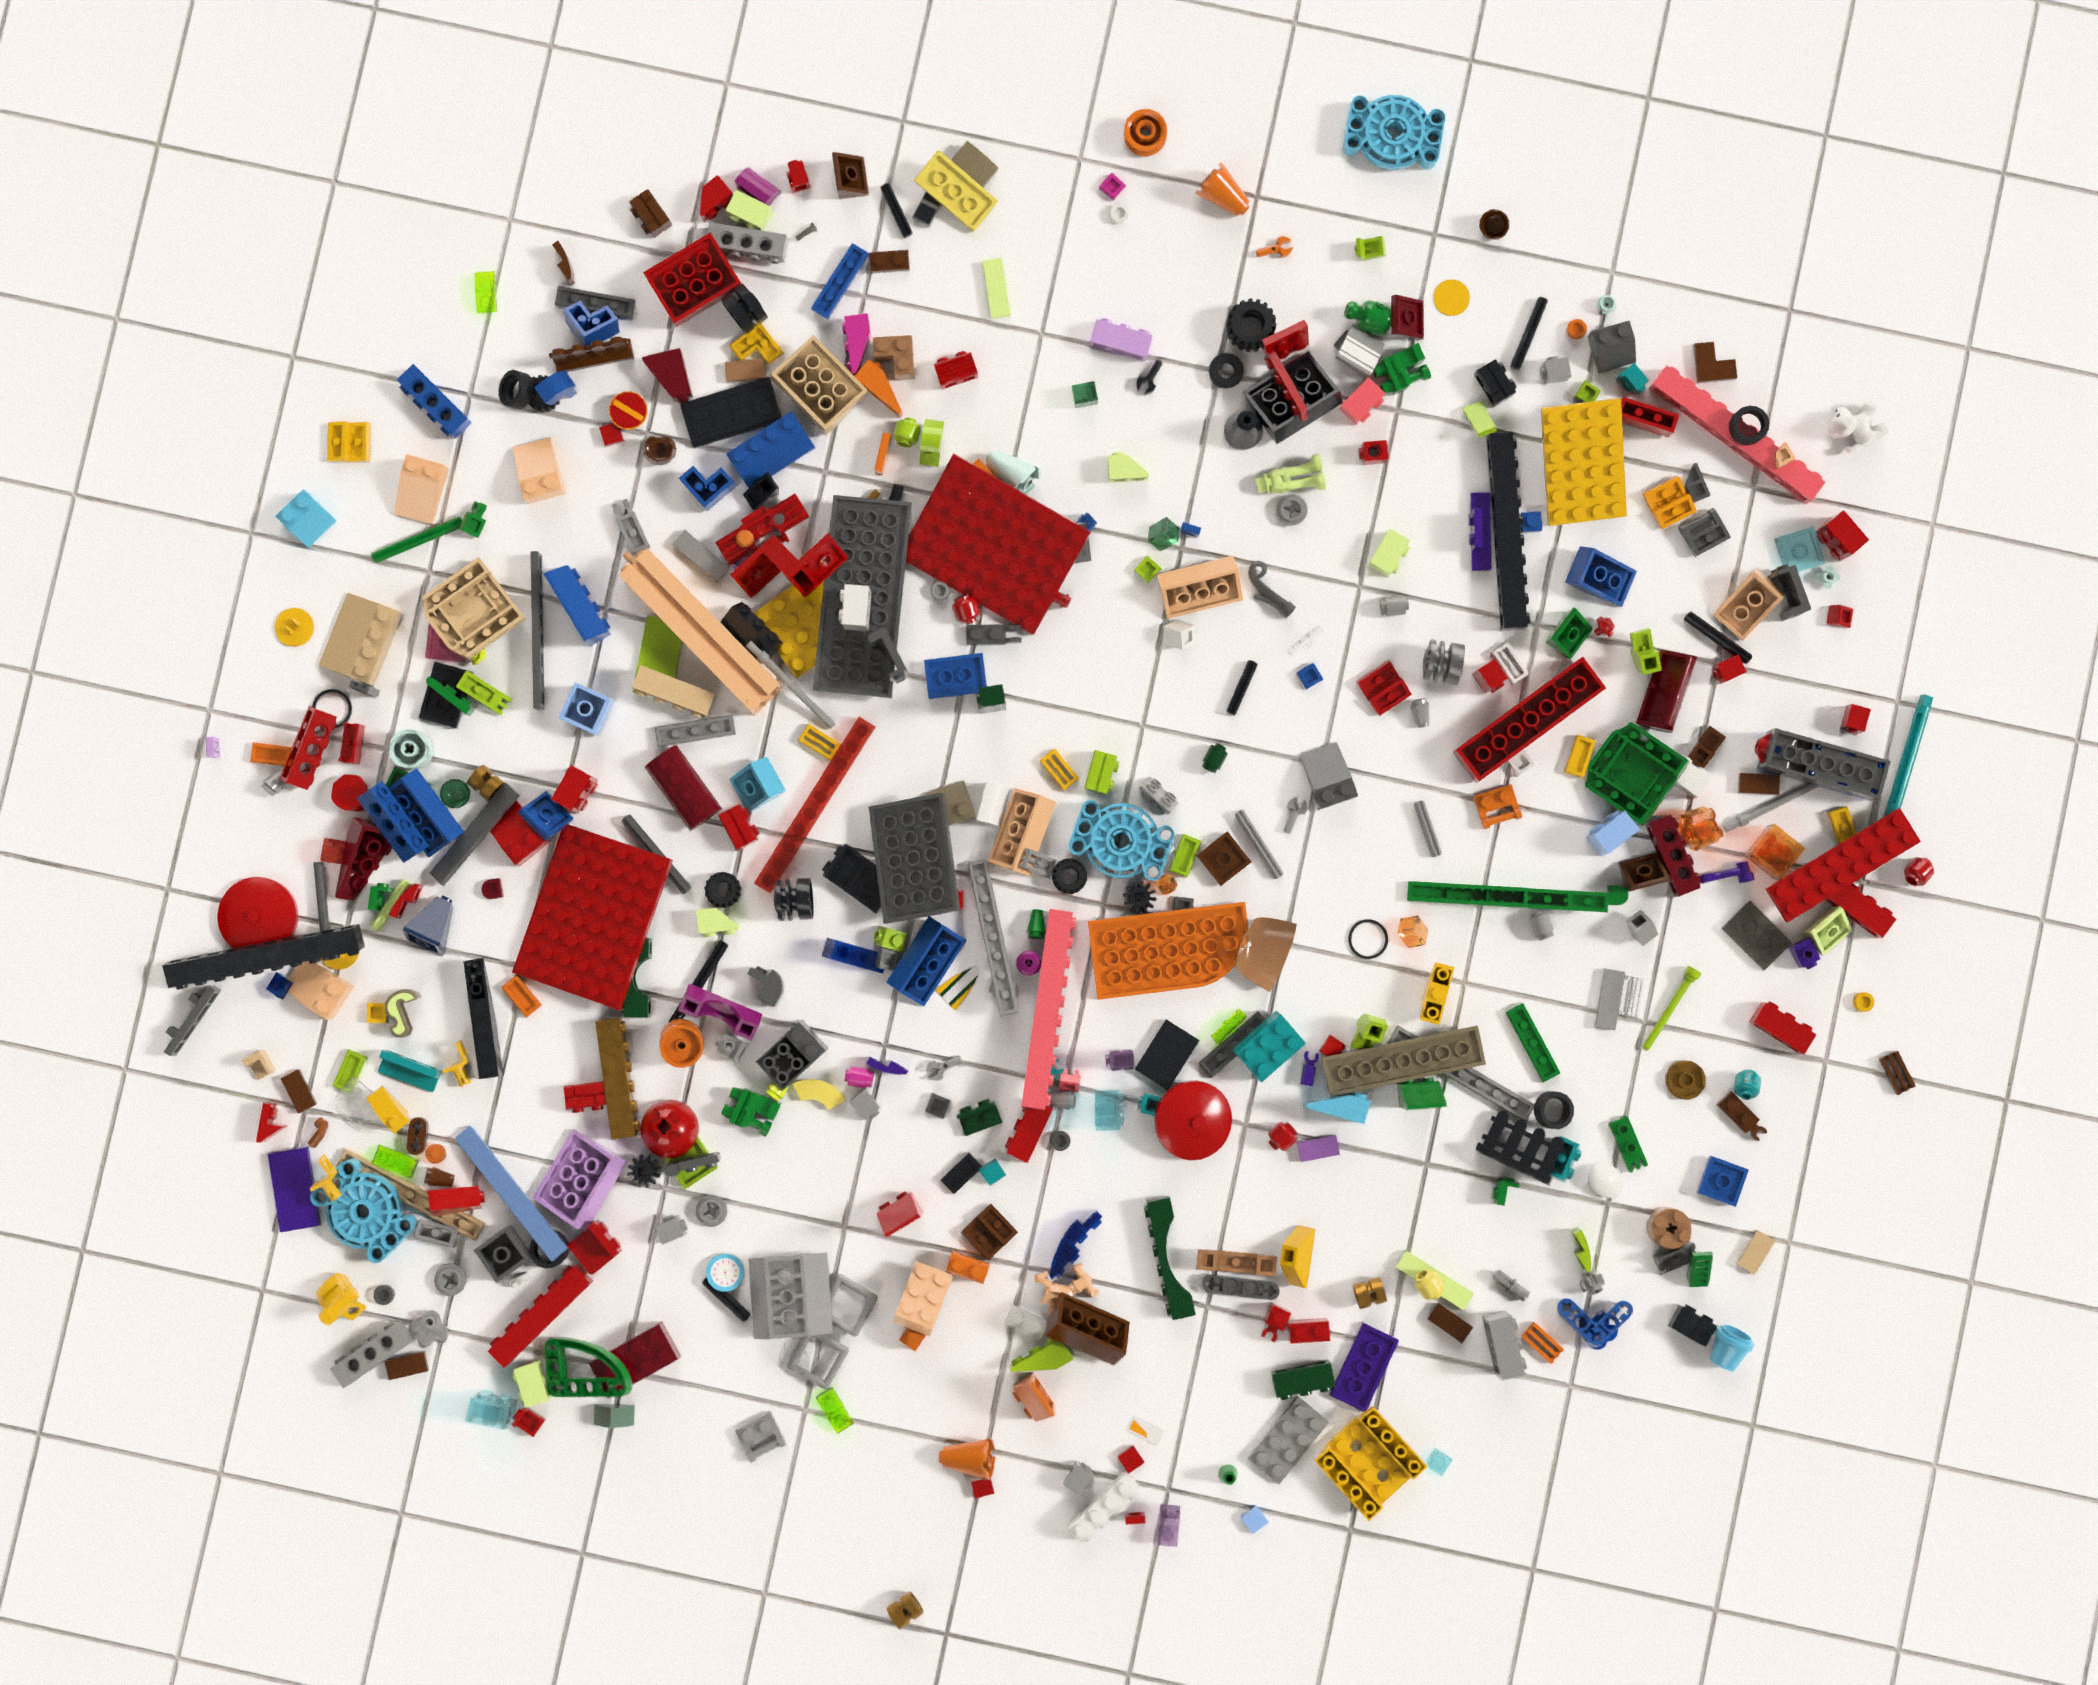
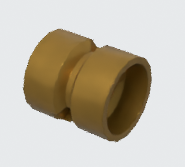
M485 765L478 767L467 780V784L473 790H479V795L487 802L492 799L505 783L498 776H492V771Z
M1380 1277L1369 1279L1367 1284L1364 1282L1352 1284L1360 1310L1371 1307L1372 1303L1378 1305L1387 1302Z
M910 1591L900 1598V1602L895 1601L886 1608L889 1617L900 1630L910 1624V1619L915 1620L924 1614L921 1604Z

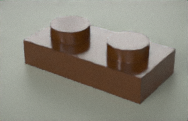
M908 250L869 252L871 274L910 271Z

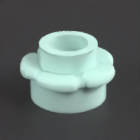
M1603 295L1599 298V302H1597V308L1603 314H1609L1615 310L1616 301L1610 295Z

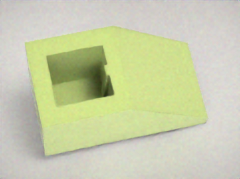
M718 908L696 910L699 934H704V938L714 937L716 932H724V935L736 934V930H741L739 924Z

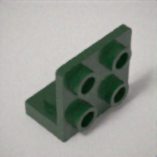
M989 1098L978 1102L977 1107L972 1108L969 1105L960 1108V1113L956 1115L965 1136L1003 1123L995 1100L990 1101Z

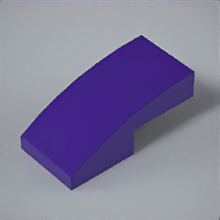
M870 1057L866 1063L872 1068L890 1074L906 1075L909 1072L908 1069L893 1060L886 1066L875 1058Z

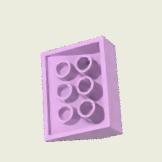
M573 1129L532 1198L574 1228L587 1231L588 1226L593 1221L627 1161L603 1145Z

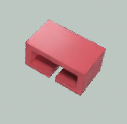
M1368 377L1341 405L1339 410L1355 425L1360 421L1364 423L1371 415L1369 411L1373 407L1377 409L1384 402L1382 398L1385 392Z

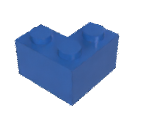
M581 301L563 309L566 324L583 346L591 345V342L597 340L605 341L620 333L618 318L608 305L592 314L589 313Z
M694 465L679 477L682 484L707 512L737 487L722 467L707 480Z

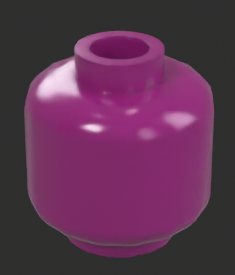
M1023 951L1016 959L1018 971L1025 976L1035 975L1041 968V958L1034 951Z

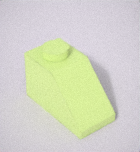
M1123 452L1112 453V456H1108L1109 483L1147 481L1149 479V473L1129 455H1123Z

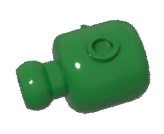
M1367 300L1362 306H1359L1354 301H1350L1345 307L1344 317L1348 320L1356 319L1357 326L1371 336H1384L1388 333L1391 327L1390 306L1378 303V301Z

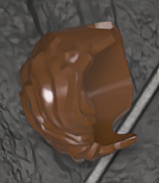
M649 436L643 448L645 458L651 464L658 466L668 464L675 457L677 449L676 444L669 436Z

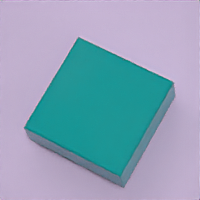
M995 1158L979 1168L980 1173L989 1186L1006 1176V1173Z

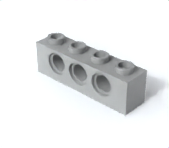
M709 222L707 234L711 232L723 253H727L734 258L745 256L753 261L764 259L772 264L785 263L788 245L786 234ZM731 238L732 242L729 245H724L723 240ZM745 241L752 242L748 248H743L742 244ZM764 244L771 245L767 251L761 250V247Z
M392 1321L383 1327L385 1329L383 1333L379 1335L376 1332L367 1338V1344L362 1346L360 1343L350 1350L351 1355L348 1357L343 1355L334 1361L335 1366L330 1368L343 1389L414 1341L402 1321L398 1323ZM385 1336L392 1340L391 1346H387L384 1343ZM368 1348H372L375 1351L374 1358L368 1355ZM352 1359L358 1362V1369H354L351 1366Z

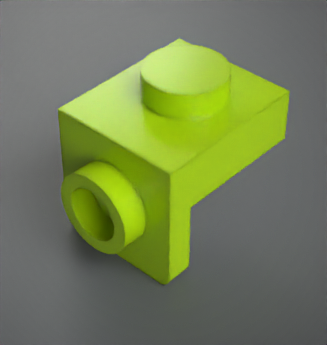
M1377 236L1364 240L1360 237L1356 238V244L1354 245L1356 256L1363 261L1386 257L1385 237Z
M878 926L874 933L873 944L902 952L907 933Z

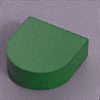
M1619 885L1607 886V893H1609L1608 905H1622L1626 903L1629 895L1625 887Z

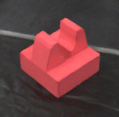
M1064 1069L1060 1078L1059 1090H1070L1071 1092L1079 1093L1081 1079L1079 1071L1075 1070V1075H1068V1069Z

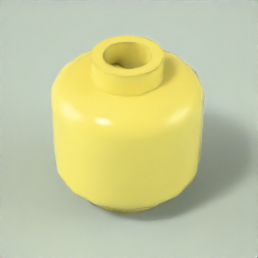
M1423 1270L1417 1274L1414 1285L1424 1299L1436 1300L1442 1296L1445 1285L1435 1271Z

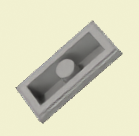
M419 1218L413 1238L454 1248L458 1228Z

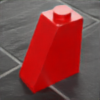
M478 1186L428 1191L430 1212L434 1217L482 1209V1203H485L484 1191H480Z

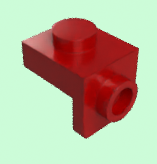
M524 1407L522 1410L518 1409L512 1417L515 1421L511 1426L514 1428L517 1426L534 1437L546 1419L529 1407Z

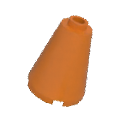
M1220 162L1218 164L1220 168L1218 170L1214 168L1201 183L1202 190L1199 191L1197 189L1195 193L1235 216L1239 214L1243 216L1250 208L1248 205L1250 201L1224 164Z
M983 1439L946 1446L939 1452V1463H942L944 1468L990 1480L995 1467V1456H992L991 1451L995 1450L994 1441L992 1439Z

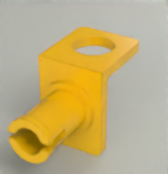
M460 1039L456 1042V1047L463 1060L445 1067L442 1072L443 1074L449 1071L453 1072L459 1087H463L464 1084L471 1083L464 1068L465 1064L471 1059Z
M323 1154L318 1159V1162L327 1173V1176L314 1183L310 1191L312 1192L318 1187L322 1188L332 1202L335 1198L337 1199L342 1195L332 1182L338 1171L327 1156Z

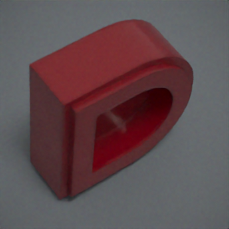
M501 878L490 879L483 883L481 891L484 897L488 899L504 898Z

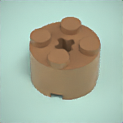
M1672 1207L1657 1208L1651 1213L1646 1224L1650 1239L1668 1249L1679 1248L1691 1238L1692 1226L1688 1216L1684 1212ZM1668 1224H1671V1225H1672V1228H1670V1231H1667V1230H1666V1228L1669 1227Z

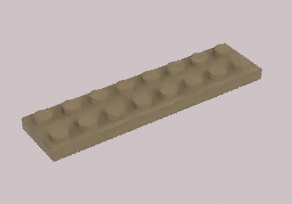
M1478 1025L1321 1057L1329 1097L1486 1065Z

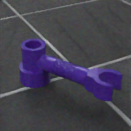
M1748 861L1737 863V868L1700 876L1701 884L1733 876L1738 877L1739 884L1753 881L1755 878L1753 872L1750 871Z

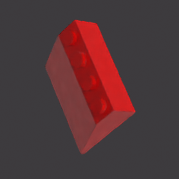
M711 232L643 272L675 327L720 302V299L725 295L733 294L734 288L741 284Z

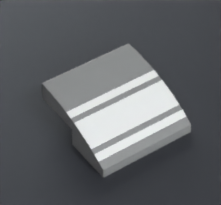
M1352 324L1347 331L1343 343L1339 347L1335 359L1368 378L1371 376L1381 356L1385 343Z

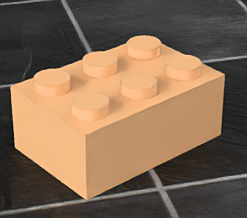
M916 1261L895 1313L893 1323L930 1337L953 1275Z

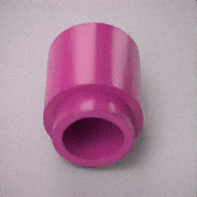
M851 1066L850 1070L845 1072L844 1081L848 1082V1086L865 1089L867 1087L872 1088L874 1072L870 1071V1069Z

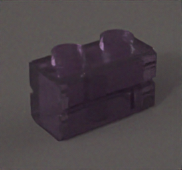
M1132 1049L1110 1050L1109 1054L1105 1055L1106 1067H1110L1112 1071H1120L1122 1068L1124 1070H1133L1135 1065Z

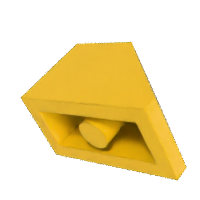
M383 1085L366 1097L379 1119L393 1134L410 1122L408 1111Z

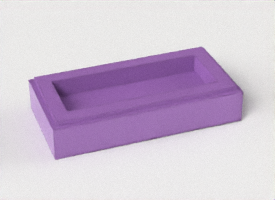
M1336 1135L1297 1142L1300 1162L1340 1155Z

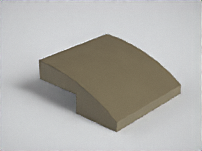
M968 140L951 159L953 163L981 187H984L999 169Z

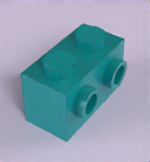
M1560 1136L1564 1141L1563 1149L1566 1151L1564 1155L1559 1154L1554 1165L1557 1170L1555 1173L1551 1172L1550 1176L1566 1183L1567 1179L1571 1180L1575 1171L1572 1168L1574 1162L1580 1160L1583 1151L1580 1150L1581 1146L1579 1143Z

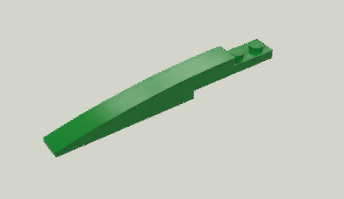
M1408 881L1407 901L1608 913L1609 893L1418 881Z

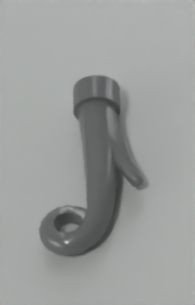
M1254 561L1249 566L1248 575L1252 584L1262 595H1254L1253 598L1273 606L1283 617L1288 618L1296 609V606L1292 602L1285 600L1260 580L1267 573V566L1262 561ZM1260 566L1262 568L1261 573L1255 574L1256 567Z

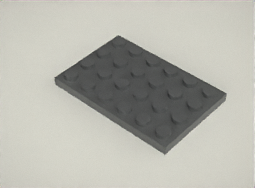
M941 792L869 806L883 924L960 911L945 793Z

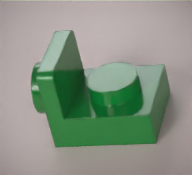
M377 883V887L370 886L368 910L380 911L385 902V897L382 895L383 891L393 892L395 889L389 888V884Z

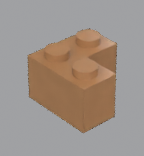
M912 335L873 337L874 360L877 362L894 361L895 380L915 379Z

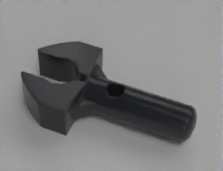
M1160 360L1155 361L1146 377H1138L1136 381L1137 391L1140 390L1142 384L1148 382V388L1144 395L1154 392L1156 385L1153 384V380L1163 365Z

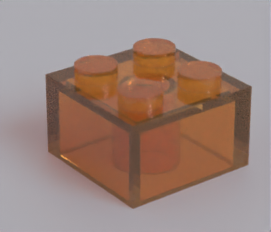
M1774 823L1764 829L1744 856L1772 879L1780 880L1806 848Z

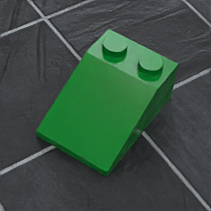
M1433 1077L1421 1078L1422 1082L1409 1080L1397 1084L1399 1108L1417 1110L1447 1107L1440 1082L1434 1081Z

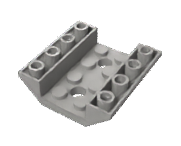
M828 1252L749 1259L754 1339H780L833 1333ZM783 1271H788L791 1274L789 1282L782 1281L781 1274ZM787 1311L794 1315V1320L791 1323H787L784 1320V1314Z

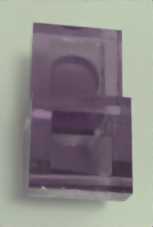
M1160 1504L1157 1546L1178 1547L1180 1506Z

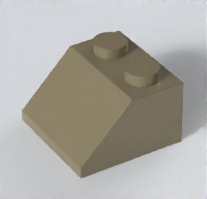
M964 780L927 793V795L945 793L949 827L977 818Z

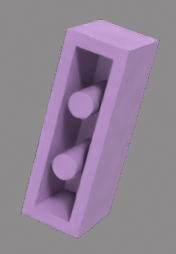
M1101 318V320L1096 319L1090 339V346L1146 362L1153 335L1145 329L1134 330L1127 324L1120 323V325L1113 324L1109 319Z

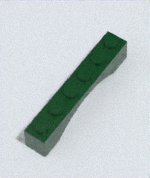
M1170 1196L1147 1200V1206L1143 1207L1145 1217H1150L1151 1225L1148 1226L1150 1238L1154 1237L1156 1245H1152L1154 1257H1159L1160 1264L1156 1266L1159 1277L1163 1276L1164 1284L1161 1285L1163 1297L1167 1296L1169 1304H1165L1167 1316H1172V1320L1195 1316L1196 1312L1192 1295L1175 1278L1167 1259V1235L1174 1219Z

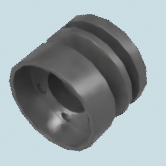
M1431 639L1424 653L1422 664L1423 679L1429 681L1433 672L1434 682H1437L1440 674H1443V682L1445 684L1458 685L1464 664L1465 645L1451 642L1447 651L1445 650L1444 641H1440L1436 649L1437 641L1436 639Z

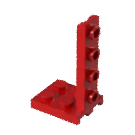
M1302 320L1263 339L1262 343L1264 344V360L1268 370H1273L1275 374L1273 375L1274 380L1278 386H1282L1285 400H1290L1294 416H1299L1301 422H1304L1308 419L1306 413L1307 406L1280 361L1288 357L1289 354L1301 351L1309 345L1308 325L1305 320Z

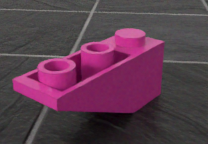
M868 313L844 316L845 322L841 323L843 335L847 334L848 341L844 342L845 353H849L850 361H847V369L854 376L861 368L871 340Z

